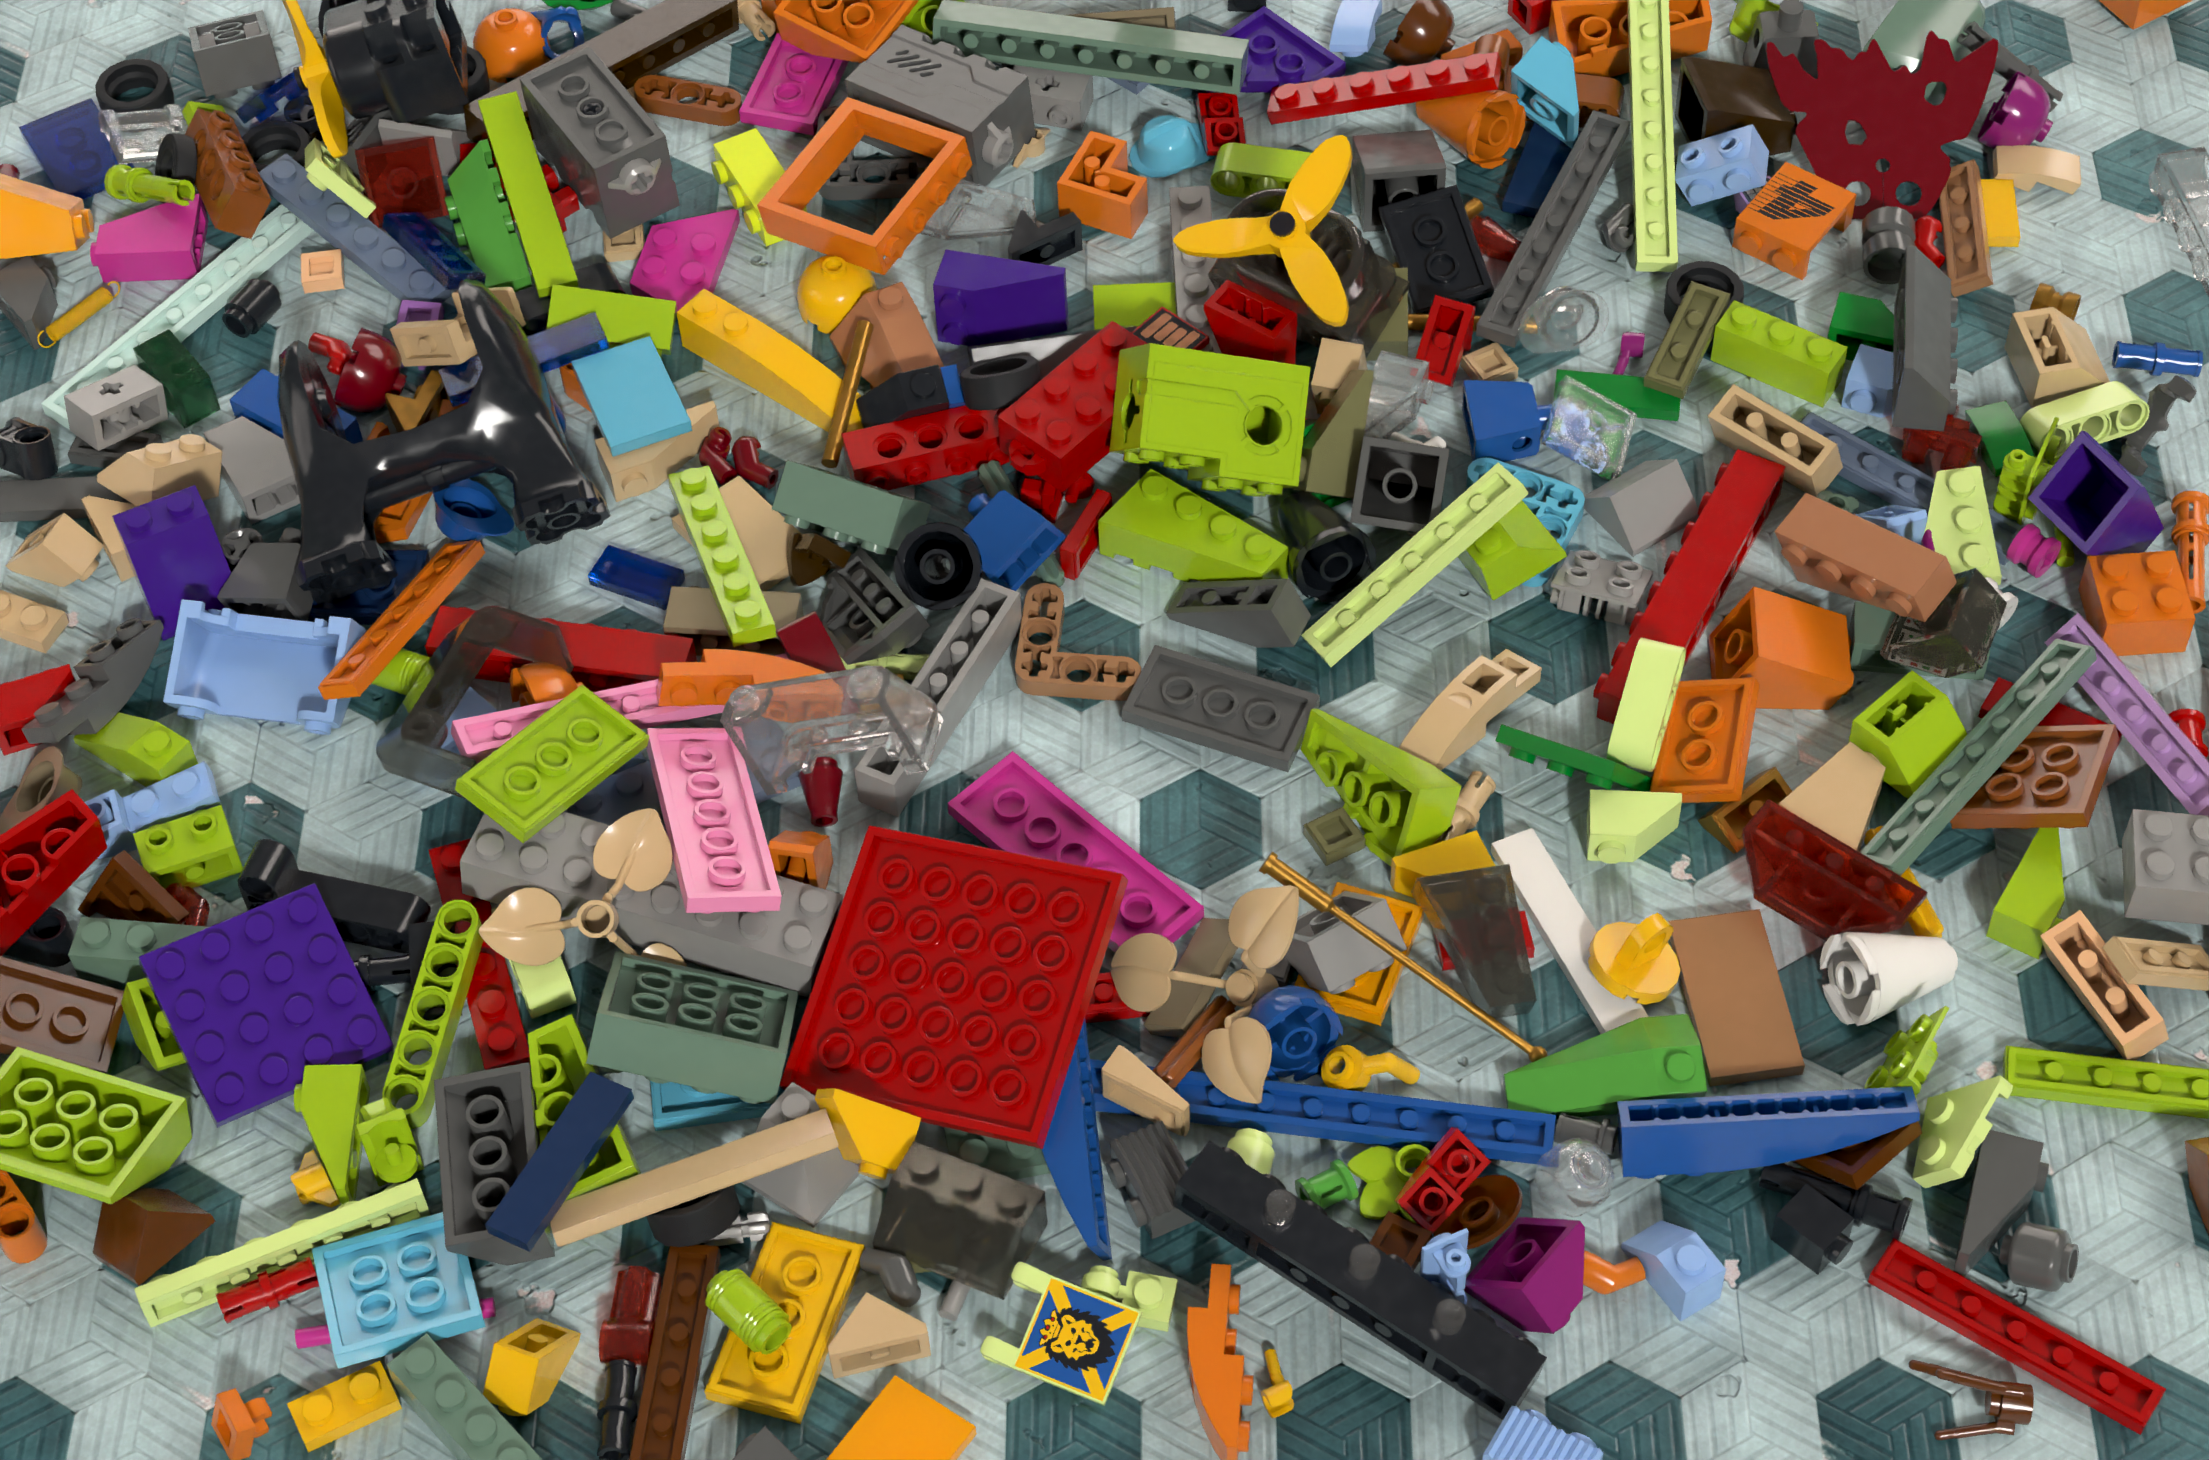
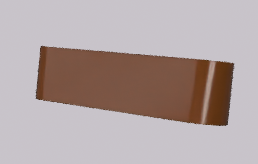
M1496 34L1481 36L1476 41L1473 54L1498 52L1502 62L1498 90L1511 92V70L1515 66L1509 65V43L1506 39ZM1575 73L1579 105V128H1584L1593 110L1620 118L1625 94L1623 85L1613 78ZM1528 116L1525 117V121L1534 122Z

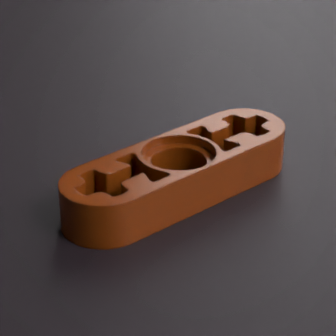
M660 75L643 76L634 84L636 102L647 113L718 126H731L740 121L739 110L742 106V99L739 92L734 89ZM685 97H696L698 99L691 104L679 102Z

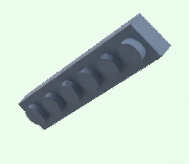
M287 153L259 172L268 194L336 249H341L342 254L401 302L402 300L443 303L452 296L451 286L370 220L364 218L330 189L327 188L326 191H322L312 184L306 177L309 172Z

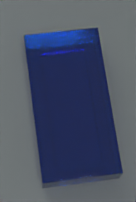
M608 545L588 574V578L592 586L666 610L671 586L681 587L685 581V574L682 569Z

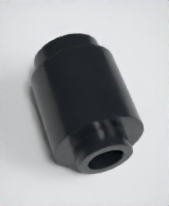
M250 279L225 306V313L222 315L225 326L233 334L241 338H247L250 334H256L281 308L282 303L278 289L267 280Z

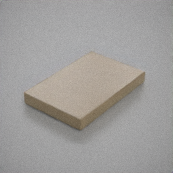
M737 476L720 487L719 491L761 591H767L789 576L787 565L789 541L793 533L800 532L793 525L785 523V518L778 511L772 510V506L742 477ZM679 513L672 518L673 528L692 545Z

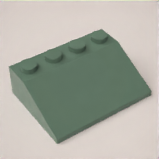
M615 951L597 1010L586 1063L596 1065L601 1070L609 1073L628 1072L645 1076L646 1079L655 1083L674 1082L691 1086L694 1090L705 1094L719 1092L738 1096L744 1102L751 1104H761L764 1102L773 1104L777 1098L787 1056L798 991Z

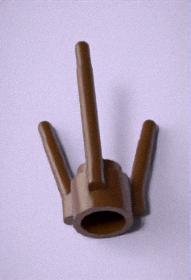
M1917 1360L1909 1362V1367L1912 1370L1986 1391L1985 1414L1994 1416L1995 1422L1938 1430L1934 1434L1936 1440L1959 1439L1994 1433L2014 1435L2015 1424L2029 1425L2034 1403L2032 1385L1995 1381Z

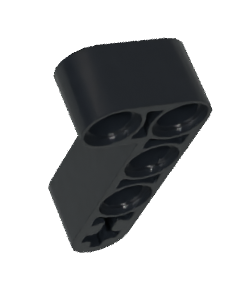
M260 839L255 843L237 880L248 911L315 883L343 941L398 953H409L408 924L427 922L431 913L429 904L421 897L412 893L299 870L291 850L271 839Z

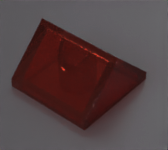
M434 136L355 150L361 184L364 187L363 193L376 204V208L368 217L378 228L448 216L444 197H447Z

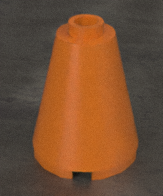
M1492 90L1416 102V114L1420 120L1473 164L1486 169H1493L1502 165L1507 160L1503 156L1510 147L1513 149L1517 148L1525 128L1526 117L1524 106L1519 105L1517 101L1520 98L1516 94L1505 90Z

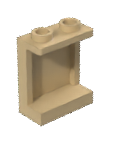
M512 287L488 288L510 311L521 326L526 325L519 301ZM458 290L452 293V298L458 312L457 317L454 319L400 322L390 328L404 367L459 365L478 354L464 317Z

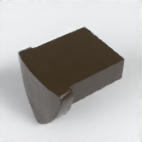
M793 533L790 537L787 551L788 572L792 585L803 586L819 579L830 569H844L851 553L816 533Z

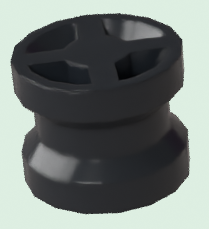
M300 96L289 101L284 107L285 120L303 127L310 136L311 141L314 137L322 141L323 138L309 96Z

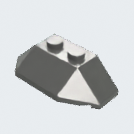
M860 548L849 557L844 569H835L828 575L826 586L829 588V591L823 601L820 620L838 654L847 665L896 655L902 649L916 644L922 637L923 632L930 626L914 604L863 548Z

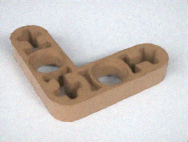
M1040 583L1032 586L1025 596L1015 660L1016 684L1018 688L1026 694L1036 696L1127 701L1141 673L1139 663L1125 656L1059 652L1065 615L1063 592L1059 587L1050 583ZM1043 602H1049L1047 618L1040 617V607ZM1035 633H1046L1052 637L1048 643L1042 645L1033 644L1028 640ZM1033 660L1040 661L1041 671L1038 672V676H1029L1032 674ZM1074 670H1085L1090 674V677L1083 682H1074L1068 679L1067 675ZM1098 673H1104L1103 682H1098ZM1119 675L1128 676L1125 682H1117Z

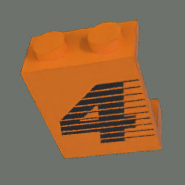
M1785 162L1736 218L1732 247L1803 280L1807 275L1810 253L1832 227L1844 232L1851 224L1856 194L1791 163Z

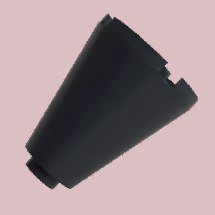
M1296 492L1282 501L1277 515L1284 544L1289 547L1288 560L1296 586L1307 598L1309 596L1318 598L1320 602L1330 603L1342 600L1363 581L1362 578L1369 568L1373 572L1376 565V550L1366 533L1309 492Z
M943 522L921 525L906 535L898 549L894 561L896 582L905 596L921 607L935 611L954 608L969 599L980 582L982 574L980 551L971 536L955 525ZM947 558L950 562V570L946 567Z

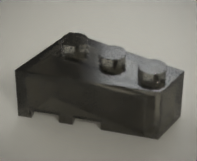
M1510 864L1417 878L1411 893L1417 904L1421 905L1433 926L1436 938L1439 943L1442 942L1455 965L1454 970L1472 1002L1493 1018L1530 1013L1537 999Z

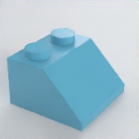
M1541 36L1511 70V93L1516 94L1520 98L1517 101L1519 105L1524 106L1526 116L1567 146L1573 148L1578 139L1579 105L1573 58L1569 50L1561 43L1556 41L1551 43Z

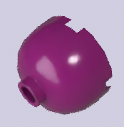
M2016 71L2002 88L2003 95L1997 103L1994 102L1977 136L1979 142L1992 149L2003 145L2030 146L2034 140L2041 143L2053 124V121L2047 119L2051 103L2049 95L2043 86L2029 76Z

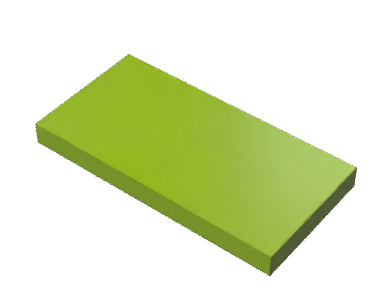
M581 685L456 780L455 790L524 843L646 748L649 735L584 685Z

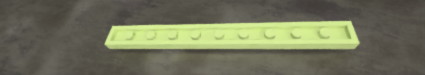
M1627 0L1635 271L1673 272L1678 266L1669 0Z

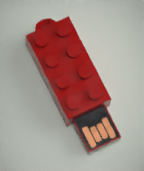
M1163 306L1132 332L1111 321L998 416L1000 450L1009 456L1010 465L1016 470L1025 473V476L1038 475L1061 492H1064L1109 453L1120 350L1153 343L1201 351L1209 344V336Z

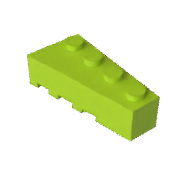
M1150 469L1098 520L1099 552L1101 555L1114 558L1118 554L1133 559V565L1150 570L1151 566L1173 572V578L1184 582H1189L1190 580L1211 582L1288 579V546L1153 469Z
M572 1014L528 1033L532 1086L535 1090L537 1106L535 1119L536 1127L539 1130L540 1144L590 1071L600 1075L596 1065L586 1063L589 1046ZM618 1121L565 1201L641 1174L620 1121Z

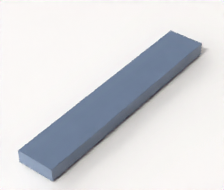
M1810 411L1800 421V423L1837 444L1843 468L1837 475L1892 505L1926 509L1928 517L1935 482L1933 477ZM1989 508L1998 560L2000 564L2005 566L2009 561L2006 558L2008 548L2023 526Z

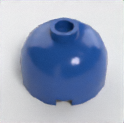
M1294 985L1277 987L1264 994L1253 1005L1248 1015L1249 1018L1256 1019L1263 1024L1269 1032L1272 1044V1058L1267 1077L1274 1081L1281 1082L1278 1077L1286 1078L1294 1075L1293 1079L1295 1082L1302 1081L1321 1072L1322 1063L1326 1055L1337 1047L1335 1043L1338 1039V1034L1340 1033L1343 1036V1026L1333 1007L1314 990Z

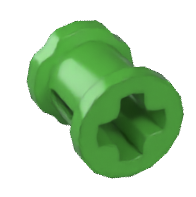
M1340 1159L1330 1162L1329 1169L1308 1180L1304 1177L1295 1180V1190L1298 1198L1303 1201L1315 1202L1323 1209L1344 1199L1352 1201L1358 1198L1359 1195L1352 1174Z

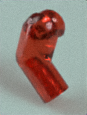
M179 882L170 884L165 890L190 913L183 925L207 927L210 912L208 901L189 886H184Z

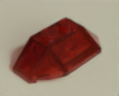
M1769 799L1742 830L1753 898L1824 941H1827L1830 936L1842 932L1881 934L1900 929L1927 897L1928 892Z

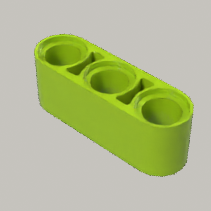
M1226 143L1218 150L1210 183L1215 191L1226 196L1282 203L1290 182L1311 152L1242 143Z

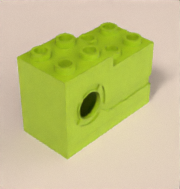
M1153 343L1121 349L1119 353L1109 452L1124 454V462L1149 464V461L1163 462V467L1188 469L1187 480L1202 482L1201 489L1218 492H1226L1227 489L1241 490V495L1266 497V494L1282 495L1283 488L1299 486L1311 367Z

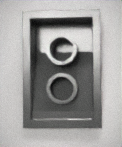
M263 10L188 28L194 57L206 97L214 95L215 99L228 98L238 93L237 89L252 86L254 90L265 89L275 85V80L282 78Z

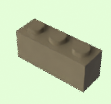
M671 586L663 625L664 634H675L685 638H693L696 656H702L703 649H729L772 656L785 654L777 634L774 638L734 647L710 588ZM762 591L775 622L776 630L804 616L801 593Z

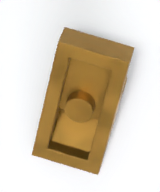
M431 370L424 384L419 385L416 389L414 399L390 393L385 394V399L393 425L397 432H402L437 418L443 399L453 400L447 373Z

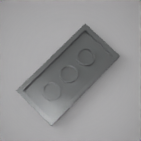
M1155 645L1122 708V721L1289 772L1303 742L1311 709H1318L1320 706V695Z

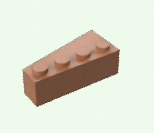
M1808 493L1804 494L1774 531L1782 547L1781 553L1789 561L1799 582L1895 612L1903 617L1908 616L1926 622L1957 583L1946 556Z

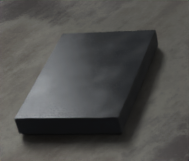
M1457 184L1379 207V215L1398 268H1408V298L1414 314H1429L1435 295L1466 304L1492 297L1494 287Z

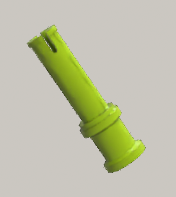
M117 164L109 168L104 179L107 193L112 198L119 200L129 199L132 202L144 203L152 199L187 206L190 204L187 200L193 201L195 197V188L190 181L154 176L152 172L142 167L131 168L124 164Z

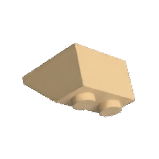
M186 434L177 440L165 443H151L146 445L145 448L127 452L98 473L97 482L135 506H140L193 485L196 486L202 501L219 497L222 451L206 442L202 436Z

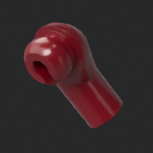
M715 427L711 429L709 436L704 439L699 454V461L703 467L709 465L714 478L723 486L737 477V471L726 461L730 451L731 434L722 427Z

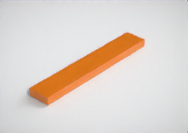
M480 540L445 543L322 680L318 689L324 700L360 697L483 557L485 551Z

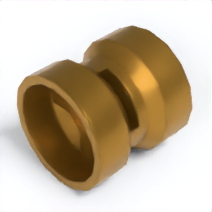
M2040 283L2030 310L2054 307L2074 321L2080 305L2081 295L2070 291L2060 295L2053 286Z

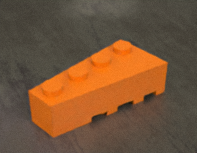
M1627 0L1552 1L1548 31L1550 42H1559L1569 50L1573 58L1575 73L1610 78L1629 72ZM1669 0L1671 60L1707 51L1712 25L1709 0Z

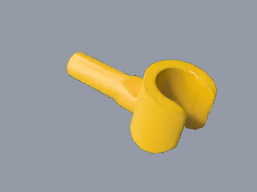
M1268 1349L1264 1352L1272 1386L1261 1391V1398L1270 1417L1276 1418L1294 1409L1293 1389L1289 1381L1285 1380L1282 1375L1276 1350Z

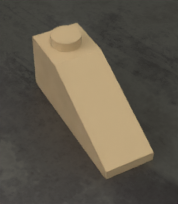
M714 401L686 409L691 421L692 431L612 457L604 437L594 440L600 468L616 502L639 496L658 488L668 479V474L678 471L701 451L704 439L709 436L711 429L720 427Z

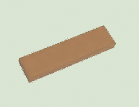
M1975 159L1951 167L1949 179L1939 196L1947 276L1951 279V293L1954 297L1993 285L1980 169Z

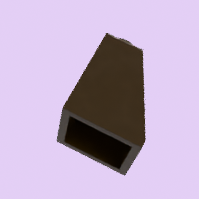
M1690 56L1681 59L1675 118L1687 143L1753 124L1769 150V156L1791 151L1793 135L1796 134L1798 125L1797 118L1794 112L1789 111L1782 104L1772 76L1767 69Z

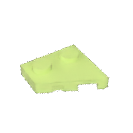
M314 137L304 149L305 170L309 172L306 177L320 190L326 191L327 188L367 219L376 208V204L361 193L364 187L353 175L347 163L341 158H333L327 147Z
M2000 1075L1929 1097L1927 1099L1922 1134L1920 1135L1912 1179L1922 1187L1929 1188L1963 1178L1974 1159L1977 1147L1985 1140L1993 1126L1992 1123L1985 1119L1996 1098H2009L2013 1085Z

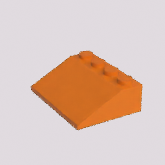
M782 0L773 13L782 40L812 55L862 63L892 36V33L896 31L919 0Z

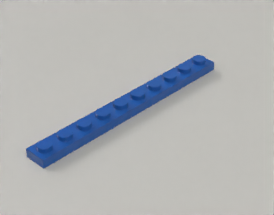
M1090 1059L1095 1111L1140 1116L1103 1097L1101 1069L1107 1061ZM1147 1066V1067L1150 1068L1151 1070H1153V1069L1155 1068V1067H1152V1066ZM1189 1071L1173 1089L1190 1104V1123L1239 1129L1251 1128L1264 1132L1396 1148L1417 1144L1426 1147L1430 1151L1451 1127H1455L1488 1159L1551 1166L1556 1115L1269 1080H1265L1263 1086L1262 1103L1252 1104L1227 1096L1213 1085L1206 1073Z

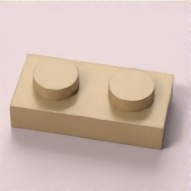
M0 590V638L46 654L69 623L66 613Z

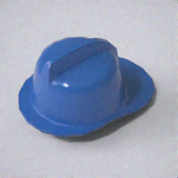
M466 479L452 484L444 490L432 492L437 504L435 513L437 527L452 540L458 542L481 541L486 536H502L513 531L515 523L512 517L499 504L492 492L478 482Z

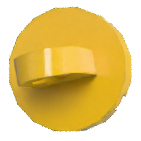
M1660 913L1652 914L1639 924L1621 921L1606 924L1596 932L1588 949L1590 952V957L1588 958L1589 969L1599 984L1619 998L1625 999L1628 995L1632 998H1638L1636 1003L1646 1005L1662 1001L1674 989L1681 971L1678 957L1668 944V940L1674 931L1673 926Z

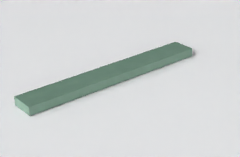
M2056 638L1853 859L1857 871L1896 882L2097 660L2094 647Z

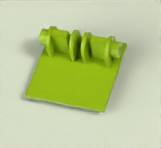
M2058 417L2054 418L2037 458L2027 455L2023 450L2019 449L2011 451L2004 457L1993 509L2007 518L2017 520V523L2021 526L2025 518L2034 519L2038 508L2028 497L2051 470L2053 465L2048 464V461L2054 462L2062 440V437L2055 435L2059 421Z
M1945 1005L1930 1016L1922 1014L1906 1032L1898 1030L1890 1038L1883 1050V1053L1887 1055L1884 1064L1873 1071L1866 1081L1864 1088L1912 1086L1915 1097H1917L1916 1095L1919 1094L1921 1085L1925 1083L1927 1075L1938 1058L1936 1050L1938 1046L1933 1039L1949 1007Z

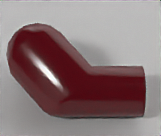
M752 436L739 437L732 448L737 474L767 489L773 488L778 480L779 472L759 462L760 454L757 448H761L759 440Z

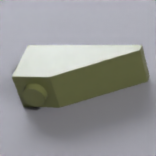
M1350 371L1303 441L1299 486L1293 487L1292 490L1354 499L1374 371Z

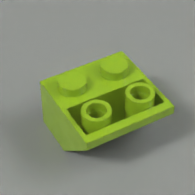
M1911 670L1853 719L1848 743L1851 741L1863 751L1873 754L1886 767L1883 781L1909 799L1968 734L1948 696Z

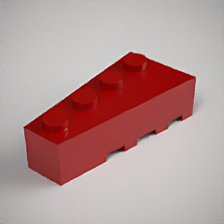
M73 789L0 835V956L107 849L99 818Z

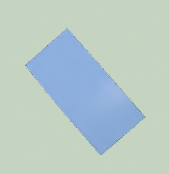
M1342 0L1333 25L1329 45L1330 52H1342V55L1346 57H1357L1368 52L1376 39L1375 23L1382 13V0Z

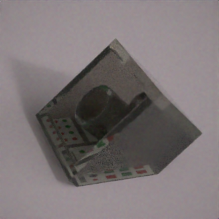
M1977 568L1954 574L1957 583L1926 622L1895 614L1880 654L1886 660L1944 678L1975 672L1978 669H1982L1987 660L1988 652L1996 631L2000 626L2007 602Z

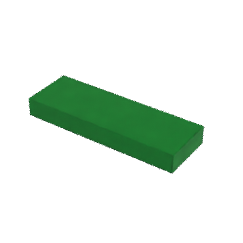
M1557 369L1553 404L1556 403L1560 386L1591 402L1593 406L1596 405L1615 416L1669 421L1679 420L1681 398L1645 387L1644 377ZM1558 400V401H1557V402H1561V403L1564 404V405H1568L1567 403H1564V402L1561 401V400Z

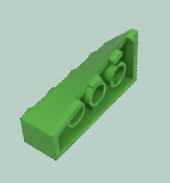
M488 139L481 140L447 179L451 196L444 197L450 221L455 219L459 221V223L453 224L458 246H467L468 249L461 252L467 274H476V277L470 278V280L482 282L487 288L512 287L514 292L532 286L531 277L517 232H515L508 203L505 201L497 168H494Z

